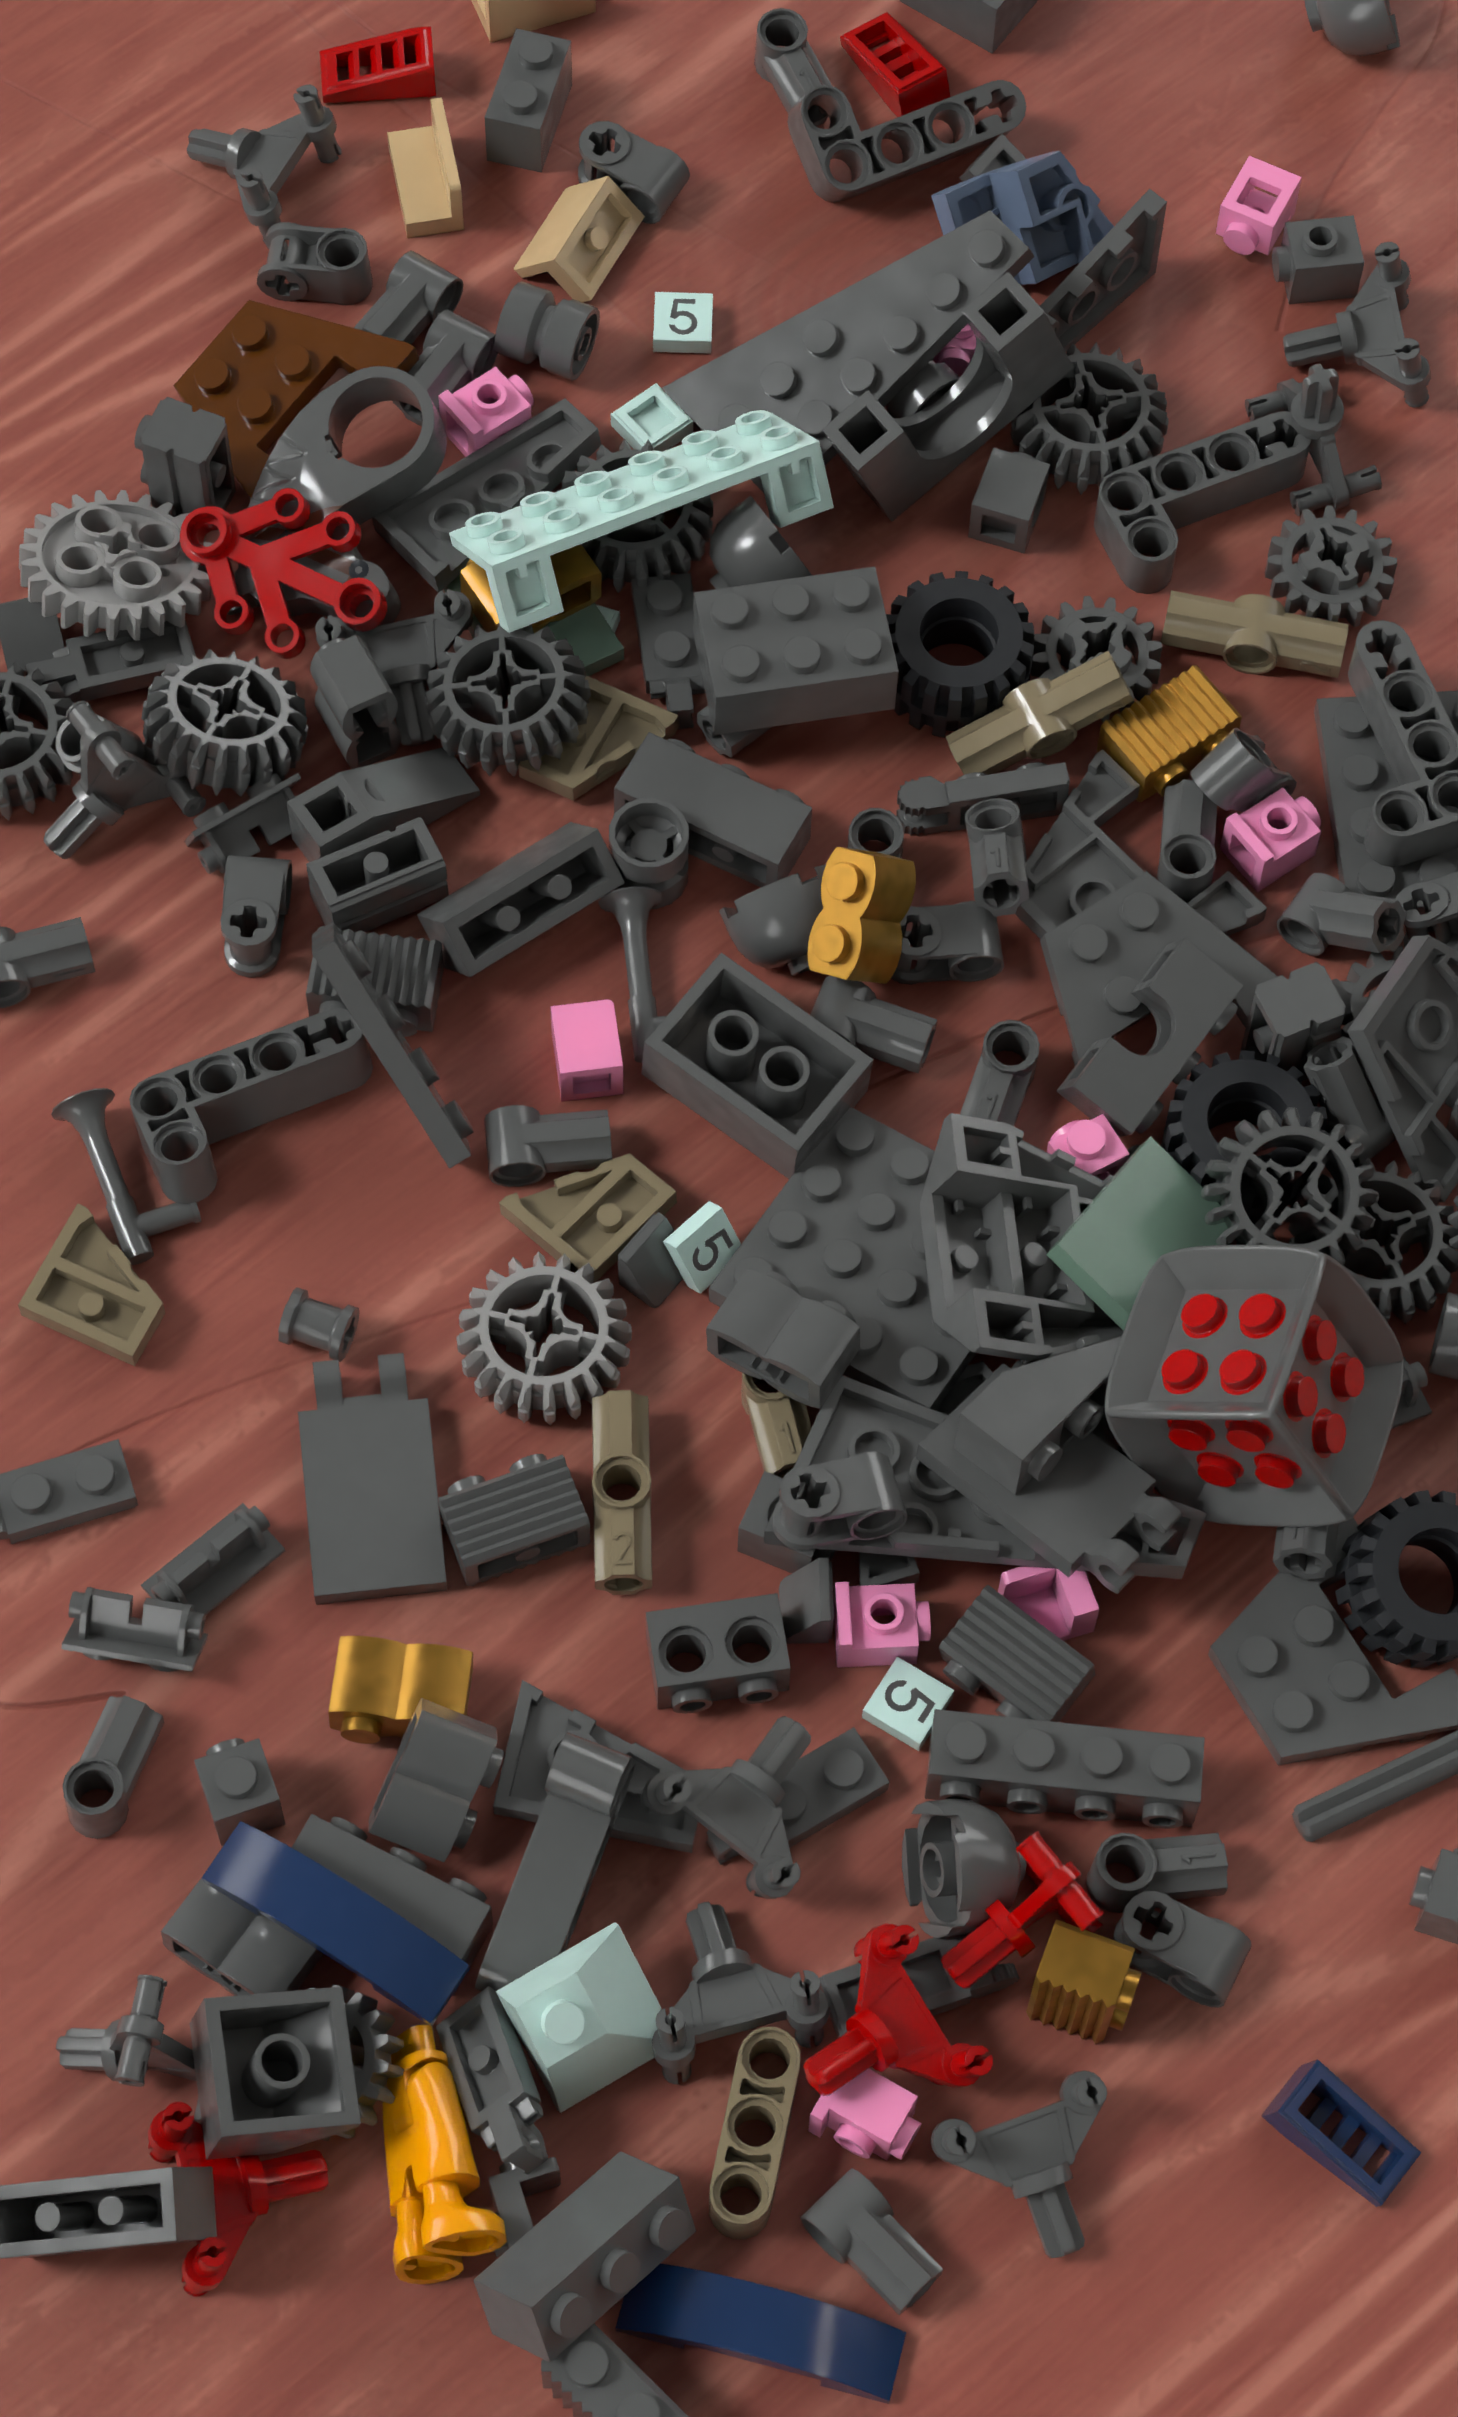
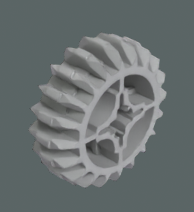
M539 1251L533 1258V1267L524 1269L521 1262L512 1257L511 1261L508 1262L509 1276L504 1277L490 1269L486 1275L488 1290L473 1287L469 1294V1303L472 1308L462 1309L460 1312L459 1325L464 1332L459 1333L457 1336V1349L461 1354L467 1355L462 1360V1371L467 1378L477 1377L474 1385L475 1392L480 1398L495 1393L494 1408L498 1410L499 1414L509 1409L515 1403L518 1405V1418L523 1423L529 1420L533 1409L543 1410V1418L551 1426L556 1420V1409L563 1407L576 1420L581 1415L580 1400L584 1399L592 1404V1397L603 1395L601 1386L616 1389L620 1383V1371L617 1368L626 1367L629 1364L630 1349L624 1344L632 1340V1327L628 1322L622 1321L627 1315L626 1304L622 1298L611 1299L614 1295V1286L609 1278L593 1283L594 1268L591 1267L589 1262L574 1273L571 1272L570 1258L565 1253L557 1260L556 1267L546 1266V1259ZM539 1301L532 1308L515 1310L525 1304ZM564 1304L582 1313L590 1321L596 1334L583 1331L582 1324L568 1320L563 1315ZM552 1320L553 1334H549L546 1343H542L537 1357L536 1342H540L543 1333L547 1334L549 1323ZM492 1342L506 1345L507 1352L521 1356L525 1360V1372H520L504 1362L495 1351ZM574 1366V1368L564 1373L549 1376L559 1367Z

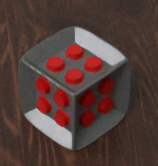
M1211 1245L1178 1249L1161 1255L1149 1270L1140 1287L1110 1370L1105 1394V1415L1109 1428L1119 1445L1134 1464L1156 1480L1154 1488L1161 1496L1207 1513L1205 1521L1231 1525L1273 1527L1334 1525L1352 1519L1364 1503L1372 1487L1401 1397L1404 1376L1403 1354L1394 1332L1361 1285L1343 1265L1325 1253L1290 1245Z

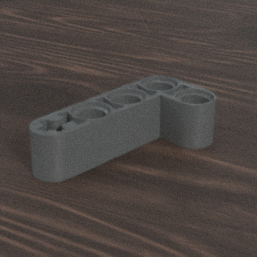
M1005 80L991 81L861 131L845 94L834 86L819 85L809 90L794 104L789 112L787 123L789 133L812 189L823 200L835 203L853 198L989 145L999 135H1007L1021 123L1025 117L1026 102L1021 90L1012 82ZM809 105H817L826 110L830 118L829 129L818 128L812 124L808 116ZM986 106L989 109L997 107L1002 113L1001 118L998 115H992L980 120L975 125L974 116ZM933 120H942L950 126L953 132V143H944L936 137L932 127ZM882 139L893 140L899 145L903 155L902 163L897 164L886 159L881 149ZM830 159H839L848 165L852 175L851 183H842L833 177L829 167Z
M1281 411L1269 414L1119 469L1105 476L1099 487L1094 529L1121 580L1128 588L1137 593L1151 594L1159 592L1168 585L1172 577L1178 544L1176 529L1290 488L1300 481L1304 475L1311 439L1300 435L1292 427L1290 412ZM1224 468L1233 469L1235 471H1228ZM1170 488H1178L1182 491L1172 490ZM1118 507H1122V508H1127V509H1129V510L1125 511V510H1119V509H1117V508H1118ZM1143 553L1153 554V555H1155L1156 557H1147V556H1144V555H1142V554H1143Z
M1385 620L1372 621L1363 626L1357 635L1348 678L1399 786L1381 793L1374 801L1365 833L1364 845L1366 852L1374 861L1381 865L1396 867L1458 848V813L1449 812L1442 807L1452 806L1458 809V735L1405 630L1394 622ZM1395 707H1406L1413 712H1403L1396 709ZM1418 756H1428L1437 762H1427ZM1385 824L1400 825L1406 831H1395Z
M334 1008L148 1077L136 1085L131 1092L129 1100L143 1150L163 1193L168 1199L176 1203L190 1204L208 1197L216 1187L218 1177L210 1144L355 1090L365 1084L371 1077L373 1065L367 1039L349 1011L343 1008Z
M568 1732L564 1735L546 1780L545 1791L548 1794L483 1959L475 1984L476 1990L482 1991L489 1986L497 1991L567 1950L635 1770L636 1762L631 1756Z

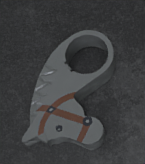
M375 366L357 370L321 391L298 413L279 438L262 470L248 506L249 508L272 499L273 495L281 489L293 488L299 491L308 501L311 510L309 519L303 526L297 529H287L276 523L243 538L261 546L320 524L327 515L335 511L348 513L361 525L426 486L434 478L442 465L446 453L447 435L443 420L424 386L412 375L400 369ZM383 401H402L422 411L423 421L419 438L413 448L400 460L377 468L357 466L344 458L338 460V458L343 456L342 443L346 429L355 416L365 408ZM298 501L287 502L282 509V516L293 515L297 511ZM349 524L337 526L333 531V539L341 540L346 537L349 532ZM330 547L294 561L342 584L352 578L370 580L380 589L387 601V612L379 625L393 623L401 609L398 593L384 571L378 565L365 561L357 547L345 553L337 552ZM238 564V569L233 574L238 595L245 599L252 608L258 606L261 608L250 569ZM281 584L290 616L316 613L326 617L329 615L338 617L333 607ZM366 600L361 602L356 608V617L366 616L373 608V601ZM234 607L227 614H238L242 612V607Z

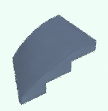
M1052 151L986 172L931 195L943 235L988 211H992L1029 247L1035 257L1014 277L1020 285L1037 284L1080 263L1114 227L1097 206L1101 200L1089 186L1079 181L1076 170L1061 151Z

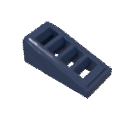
M1318 2059L1301 2065L1262 2114V2117L1280 2134L1376 2207L1383 2205L1421 2154L1414 2145ZM1312 2092L1320 2100L1305 2118L1298 2111V2108ZM1336 2110L1343 2118L1327 2137L1319 2129L1332 2112ZM1359 2128L1366 2133V2136L1349 2157L1341 2149L1356 2129ZM1382 2145L1390 2153L1371 2177L1362 2168L1377 2148Z

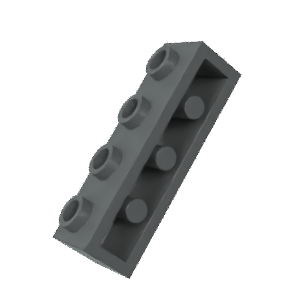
M935 1709L930 1735L925 1799L971 1800L980 1805L1007 1807L1011 1811L1022 1814L1064 1813L1073 1814L1089 1821H1109L1112 1819L1139 1821L1148 1826L1163 1829L1180 1826L1192 1827L1201 1803L1205 1738Z

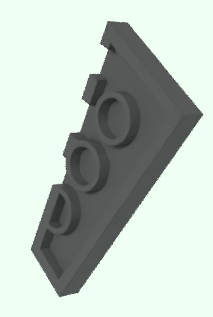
M1150 188L1040 305L1046 313L1065 352H1067L1072 343L1075 345L1156 273L1167 201Z
M564 398L436 474L421 490L373 517L374 529L439 593L460 575V571L465 568L470 558L452 546L449 533L465 527V522L477 514L485 512L502 513L520 506V501L530 494L542 491L551 492L562 482L566 471H574L577 468L581 455L589 457L600 447L601 440L598 428Z
M334 921L313 933L312 955L449 1169L471 1156L470 1145L466 1139L467 1136L474 1133L470 1122L455 1100L448 1104L444 1103L433 1083L440 1080L438 1072L421 1047L413 1051L400 1031L406 1026L403 1017L387 993L379 997L367 975L372 973V970L353 940L346 943Z

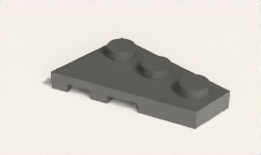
M522 1680L493 1804L494 1814L537 1822L548 1794L545 1791V1784L552 1762L564 1735L568 1732L631 1756L636 1762L628 1791L610 1837L692 1853L699 1824L697 1820L683 1809L668 1816L648 1813L649 1808L643 1809L640 1804V1794L646 1782L652 1776L667 1771L685 1770L636 1742L630 1744L597 1726L596 1720L576 1709L573 1712L543 1696L542 1690Z

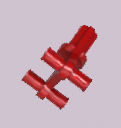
M1039 1831L1033 1833L1015 1849L1025 1859L1026 1873L1037 1886V1889L1011 1913L997 1899L985 1909L990 1918L952 1947L941 1958L944 1969L962 1989L970 1988L1014 1951L1023 1958L1036 1948L1025 1933V1930L1055 1910L1058 1911V1914L1065 1923L1079 1927L1081 1932L1087 1930L1096 1933L1103 1926L1098 1919L1104 1915V1912L1098 1908L1083 1887L1077 1882L1082 1876L1081 1872L1072 1861L1063 1865L1062 1861L1040 1836Z
M885 1923L872 1928L864 1938L856 1943L854 1956L856 1958L862 1955V1959L858 1961L861 1964L858 1999L855 2005L856 2013L846 2021L847 2032L808 2058L803 2065L808 2083L821 2096L831 2095L870 2067L880 2072L889 2067L929 2079L936 2085H946L952 2088H962L974 2084L980 2076L987 2074L991 2070L993 2065L992 2055L982 2057V2055L989 2051L986 2047L982 2045L971 2046L967 2043L950 2045L901 1965L907 1958V1955L914 1953L919 1945L918 1934L912 1937L908 1936L915 1931L913 1927Z
M176 2101L169 2104L165 2110L159 2112L153 2118L148 2130V2149H152L149 2153L150 2157L160 2163H167L175 2157L177 2167H213L217 2237H208L204 2240L196 2241L197 2245L192 2247L186 2254L182 2264L183 2276L181 2282H186L185 2286H183L184 2291L193 2297H200L216 2288L223 2281L249 2228L253 2225L257 2216L268 2213L269 2203L324 2190L328 2187V2168L321 2152L315 2149L260 2161L258 2155L206 2160L202 2125L194 2120V2115L189 2116L193 2110L187 2103Z

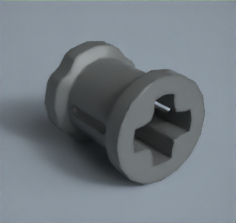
M296 1287L284 1308L278 1329V1341L290 1345L296 1340L329 1351L330 1359L341 1362L347 1355L353 1342L359 1321V1308L347 1305L344 1309L311 1299L307 1290Z

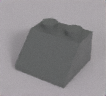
M342 1987L203 1999L189 2024L206 2160L278 2153L359 2127L361 2121Z

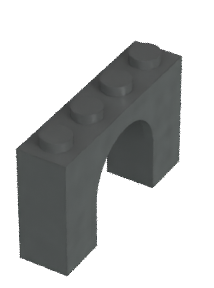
M1006 272L962 310L963 315L975 334L976 348L971 362L964 373L944 395L915 414L903 418H892L871 392L867 390L822 428L856 482L891 522L1074 369L1044 310L1009 272Z

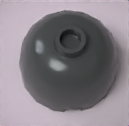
M1304 0L1312 31L1316 32L1323 29L1331 45L1343 53L1366 56L1400 47L1395 14L1391 13L1389 0Z
M751 495L727 512L717 523L710 538L709 555L718 573L710 578L709 581L715 589L812 576Z
M826 864L814 867L817 873L816 877L802 882L798 873L790 875L734 901L736 908L723 907L719 910L728 934L736 948L752 964L766 969L788 966L792 976L810 970L807 955L808 941L812 926L823 909L821 883Z
M934 1800L916 1805L911 1814L922 1815L917 1828L905 1829L902 1841V1872L909 1905L918 1906L922 1901L925 1915L930 1921L918 1923L922 1930L928 1935L937 1938L966 1935L990 1918L985 1909L997 1899L1009 1910L1017 1896L1020 1882L1025 1877L1026 1861L1015 1850L1020 1844L1015 1841L1013 1833L998 1813L971 1800Z

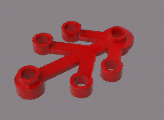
M293 488L281 489L273 495L272 499L231 515L224 509L216 506H206L193 510L182 523L180 545L185 555L191 561L206 567L216 601L214 619L228 634L242 635L250 630L255 620V613L251 605L238 595L230 560L250 569L267 625L264 636L265 643L275 655L282 659H292L298 656L305 647L306 638L303 630L291 620L281 584L333 607L337 616L354 631H370L376 628L385 618L387 612L386 598L370 580L352 578L342 584L294 562L330 547L341 553L353 550L360 542L361 528L348 513L343 511L332 512L320 524L260 546L243 537L276 523L287 529H297L307 522L311 511L310 505L299 491ZM298 501L297 511L293 515L282 516V509L287 502ZM340 524H349V532L346 537L341 540H334L332 537L334 529ZM219 530L220 536L217 541L211 546H204L205 536L210 531ZM366 600L373 601V608L366 616L356 617V608L361 602ZM237 606L242 607L240 619L234 623H227L226 616L229 610ZM293 630V639L290 644L278 647V636L283 631Z

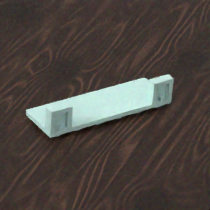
M756 410L740 415L736 418L735 425L719 431L704 430L689 434L682 439V445L666 451L653 450L636 454L628 460L629 465L610 472L593 471L583 474L575 479V485L555 493L542 491L530 494L520 501V506L505 512L477 514L465 522V527L454 530L449 535L452 546L486 571L500 626L510 633L564 612L550 558L551 555L758 476L761 477L770 520L780 528L834 508L819 440L771 412Z

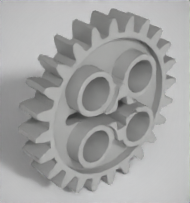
M96 490L94 502L87 503L83 498L75 494L72 495V508L68 509L54 502L51 504V517L37 514L35 516L34 528H25L24 544L19 546L21 587H28V601L30 603L42 602V616L49 617L61 613V628L63 629L71 627L77 622L82 623L83 634L86 637L92 635L97 628L106 629L109 641L115 640L119 630H127L135 641L140 640L141 628L146 627L158 636L164 635L165 621L181 628L185 626V613L198 616L201 613V601H210L211 584L206 567L191 561L185 555L180 545L181 526L189 513L173 517V504L169 502L162 504L158 508L151 507V496L149 494L142 496L137 503L129 501L126 490H121L116 500H108L101 490ZM205 536V538H204V546H206V547L211 546L213 543L205 542V540H206V536Z

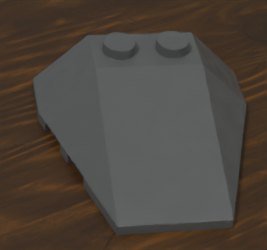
M950 1113L943 1121L919 1204L933 1322L973 1353L1025 1361L1057 1356L1122 1336L1124 1331L1046 1255L1113 1176L1109 1175L1106 1179L1102 1180L1074 1166L1076 1157L1060 1149L1051 1155L1023 1141L1024 1131L1008 1123Z

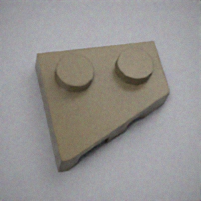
M586 675L585 680H588L591 697L587 704L589 714L587 724L577 725L579 730L577 743L561 742L563 752L561 753L560 760L547 754L541 756L542 764L540 765L539 772L530 765L529 760L520 761L518 765L519 777L574 801L629 765L648 732L665 740L675 735L679 728L678 715Z
M629 1153L603 1162L593 1171H577L554 1179L555 1187L521 1199L517 1192L505 1196L499 1202L501 1215L554 1259L558 1260L565 1253L570 1258L571 1272L575 1273L589 1262L591 1267L594 1268L593 1283H595L618 1261V1254L653 1214L656 1215L659 1212L665 1215L677 1203V1195L672 1187Z
M81 1204L76 1205L18 1304L21 1316L133 1366H136L165 1315L161 1299L145 1280L138 1277L132 1269L128 1258L116 1244L113 1245L95 1223L91 1212Z

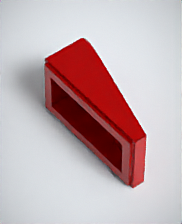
M888 12L840 36L841 46L897 118L951 97L946 68ZM888 39L890 40L889 43L872 52L869 50Z
M431 26L401 30L320 51L323 103L436 96ZM394 64V68L383 70L382 65ZM360 66H371L372 73L360 76ZM349 67V79L338 82L337 68Z

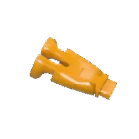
M416 2025L397 2036V2038L404 2041L405 2047L391 2055V2063L400 2066L404 2071L401 2077L388 2078L385 2087H388L392 2092L395 2100L393 2104L382 2102L390 2213L397 2220V2233L393 2246L395 2274L401 2281L407 2283L430 2284L446 2281L458 2276L464 2270L462 2256L490 2253L501 2248L507 2242L502 2218L491 2210L470 2207L462 2199L480 2187V2177L473 2157L459 2096L452 2073L448 2068L447 2054L436 2050L432 2027L429 2025Z

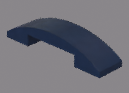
M242 1821L239 1822L202 1876L203 1882L259 1917L264 1915L371 1983L375 1991L430 2026L434 2024L470 1969L466 1962L364 1891L309 1857Z
M662 2263L624 2296L615 2327L617 2332L684 2349V2345L687 2344L821 2380L820 2386L887 2404L890 2402L906 2337L905 2331L822 2301L742 2279Z

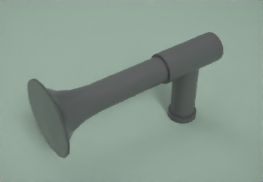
M627 887L607 893L598 902L601 909L615 915L621 927L630 997L628 1007L634 1060L642 1063L644 1042L666 1017L657 1016L647 945L649 912L661 903L663 896L661 892L653 888Z
M107 1088L82 1091L61 1101L53 1108L51 1115L55 1120L71 1123L79 1132L107 1202L106 1209L122 1252L131 1262V1265L141 1264L154 1256L148 1237L192 1222L195 1224L201 1222L197 1203L183 1204L175 1202L139 1214L135 1201L128 1192L105 1126V1109L113 1101L115 1093Z

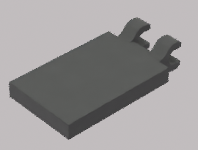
M404 1353L378 1355L381 1394L343 1398L339 1360L313 1362L317 1410L298 1412L316 1605L447 1591L428 1398L408 1399Z
M1003 1363L918 1444L916 1458L1067 1577H1070L1082 1565L1093 1573L1106 1588L1118 1594L1135 1577V1572L1130 1568L1139 1560L1140 1555L1126 1542L1114 1538L1128 1526L1151 1548L1160 1551L1177 1534V1530L1172 1526L1181 1518L1182 1513L1167 1499L1152 1497L1156 1480L1093 1431L1084 1439H1079L1075 1436L1063 1448V1454L1052 1472L1041 1481L1033 1477L1016 1495L956 1451L954 1444L960 1413L1003 1371L1011 1369Z

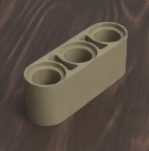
M762 2027L754 2030L741 2044L710 2182V2219L713 2226L722 2235L733 2240H746L754 2237L767 2225L771 2215L800 2071V2049L796 2040L787 2031L777 2027ZM773 2053L780 2056L786 2062L788 2069L780 2077L764 2079L757 2076L751 2069L750 2063L758 2055ZM760 2120L767 2123L772 2129L774 2136L767 2144L753 2147L744 2144L737 2137L735 2131L745 2121ZM745 2187L752 2190L758 2196L760 2203L751 2213L735 2215L722 2205L721 2198L729 2189Z

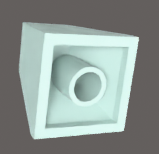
M616 1922L496 1991L556 2109L560 2113L654 2058L652 2038L654 2032L658 2029L656 2026V2016L662 2008L619 1924Z

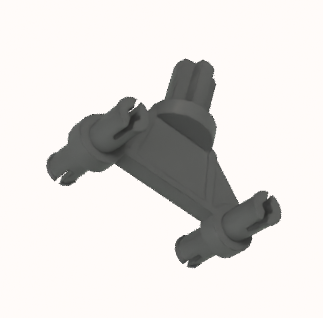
M303 85L296 90L298 94L294 93L293 95L301 113L270 128L262 129L259 132L241 128L233 135L204 128L201 130L194 129L188 136L187 154L192 160L225 167L228 175L236 179L245 214L251 224L259 227L264 243L267 230L272 225L281 222L279 217L282 212V206L277 193L310 143L313 142L318 159L322 163L335 162L339 159L337 154H342L334 135L337 128L334 115L329 108L322 105L318 96V90L313 85Z
M1384 242L1377 246L1375 250L1378 264L1351 305L1346 308V311L1335 313L1337 323L1290 333L1283 337L1286 361L1289 366L1298 367L1344 356L1346 364L1356 362L1359 366H1364L1404 391L1405 402L1410 407H1421L1429 399L1426 386L1431 380L1430 365L1427 359L1420 355L1419 343L1415 339L1404 337L1399 312L1404 310L1409 304L1406 290L1411 283L1410 270L1407 263L1400 259L1398 245L1393 242Z
M1321 364L1311 366L1308 377L1303 379L1301 383L1292 378L1277 383L1276 391L1245 400V408L1248 417L1250 416V421L1276 412H1290L1292 427L1300 435L1311 439L1309 453L1322 478V483L1296 492H1290V502L1297 516H1301L1302 510L1309 509L1313 511L1328 505L1333 506L1334 510L1349 506L1350 498L1382 488L1381 477L1375 465L1347 475L1343 474L1334 435L1341 427L1344 416L1343 402L1337 395L1339 376L1334 368L1324 369Z
M447 589V592L444 593L442 590L434 599V614L379 625L366 632L350 629L339 617L331 615L327 619L321 617L315 626L316 640L320 647L337 638L347 639L354 635L359 636L365 643L397 699L398 709L395 720L401 733V744L404 746H418L434 740L435 735L429 723L431 715L427 713L425 705L426 686H428L427 680L429 677L428 671L437 669L439 652H448L455 642V636H460L463 631L471 627L473 623V606L471 601L461 592Z
M78 701L69 707L66 719L72 723L81 735V779L72 788L77 799L45 832L43 841L56 855L63 859L70 858L102 822L113 826L124 815V811L132 807L172 797L182 810V813L187 817H193L204 809L206 799L200 795L196 788L191 790L188 777L182 776L170 779L167 765L154 763L152 749L145 746V741L143 742L145 759L142 760L121 747V734L111 722L101 721L88 702Z
M782 1716L777 1719L748 1761L736 1759L731 1767H724L722 1769L667 1771L652 1776L646 1782L640 1794L641 1807L643 1809L648 1807V1813L660 1816H668L683 1809L754 1865L746 1878V1886L750 1892L755 1890V1896L765 1899H777L785 1896L799 1881L801 1870L797 1862L793 1864L782 1818L783 1810L779 1805L786 1793L780 1785L809 1746L811 1735L797 1721Z
M703 1902L698 1904L697 1909L687 1913L686 1924L698 1959L691 1973L693 1980L674 2007H669L670 2013L668 2016L666 2015L665 2008L658 2012L656 2016V2026L658 2029L654 2032L652 2038L653 2056L657 2063L663 2066L662 2073L666 2081L672 2084H679L677 2077L679 2072L683 2083L690 2078L692 2073L690 2062L696 2053L695 2044L787 2019L789 2024L795 2029V2039L802 2047L811 2048V2036H813L815 2046H818L823 2041L824 2029L822 2027L827 2023L829 2017L828 1999L819 1990L820 1979L814 1972L803 1970L804 1982H802L799 1972L795 1973L792 1978L765 1969L760 1964H753L748 1952L737 1949L726 1912L720 1904L711 1905L709 1902Z
M138 1975V1983L130 2015H124L121 2019L113 2021L107 2029L70 2028L65 2036L59 2037L56 2042V2050L60 2053V2064L65 2069L105 2071L112 2081L135 2087L144 2086L147 2070L159 2071L196 2081L193 2050L163 2034L164 2025L158 2021L167 1981L157 1976ZM198 2097L194 2120L202 2125Z
M1089 2071L1073 2072L1065 2078L1059 2091L1061 2101L974 2132L972 2127L963 2120L947 2119L937 2124L931 2136L932 2149L941 2160L996 2181L1004 2187H1011L1015 2199L1026 2198L1044 2251L1049 2258H1059L1081 2249L1085 2243L1064 2182L1073 2178L1069 2166L1075 2161V2155L1107 2096V2088L1104 2082L1095 2073Z

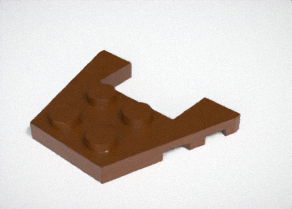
M248 300L173 386L183 403L192 405L193 412L203 409L225 417L233 474L244 492L251 499L262 470L269 458V455L265 452L339 368H343L351 374L363 368L386 366L408 373L420 358L415 347L407 342Z

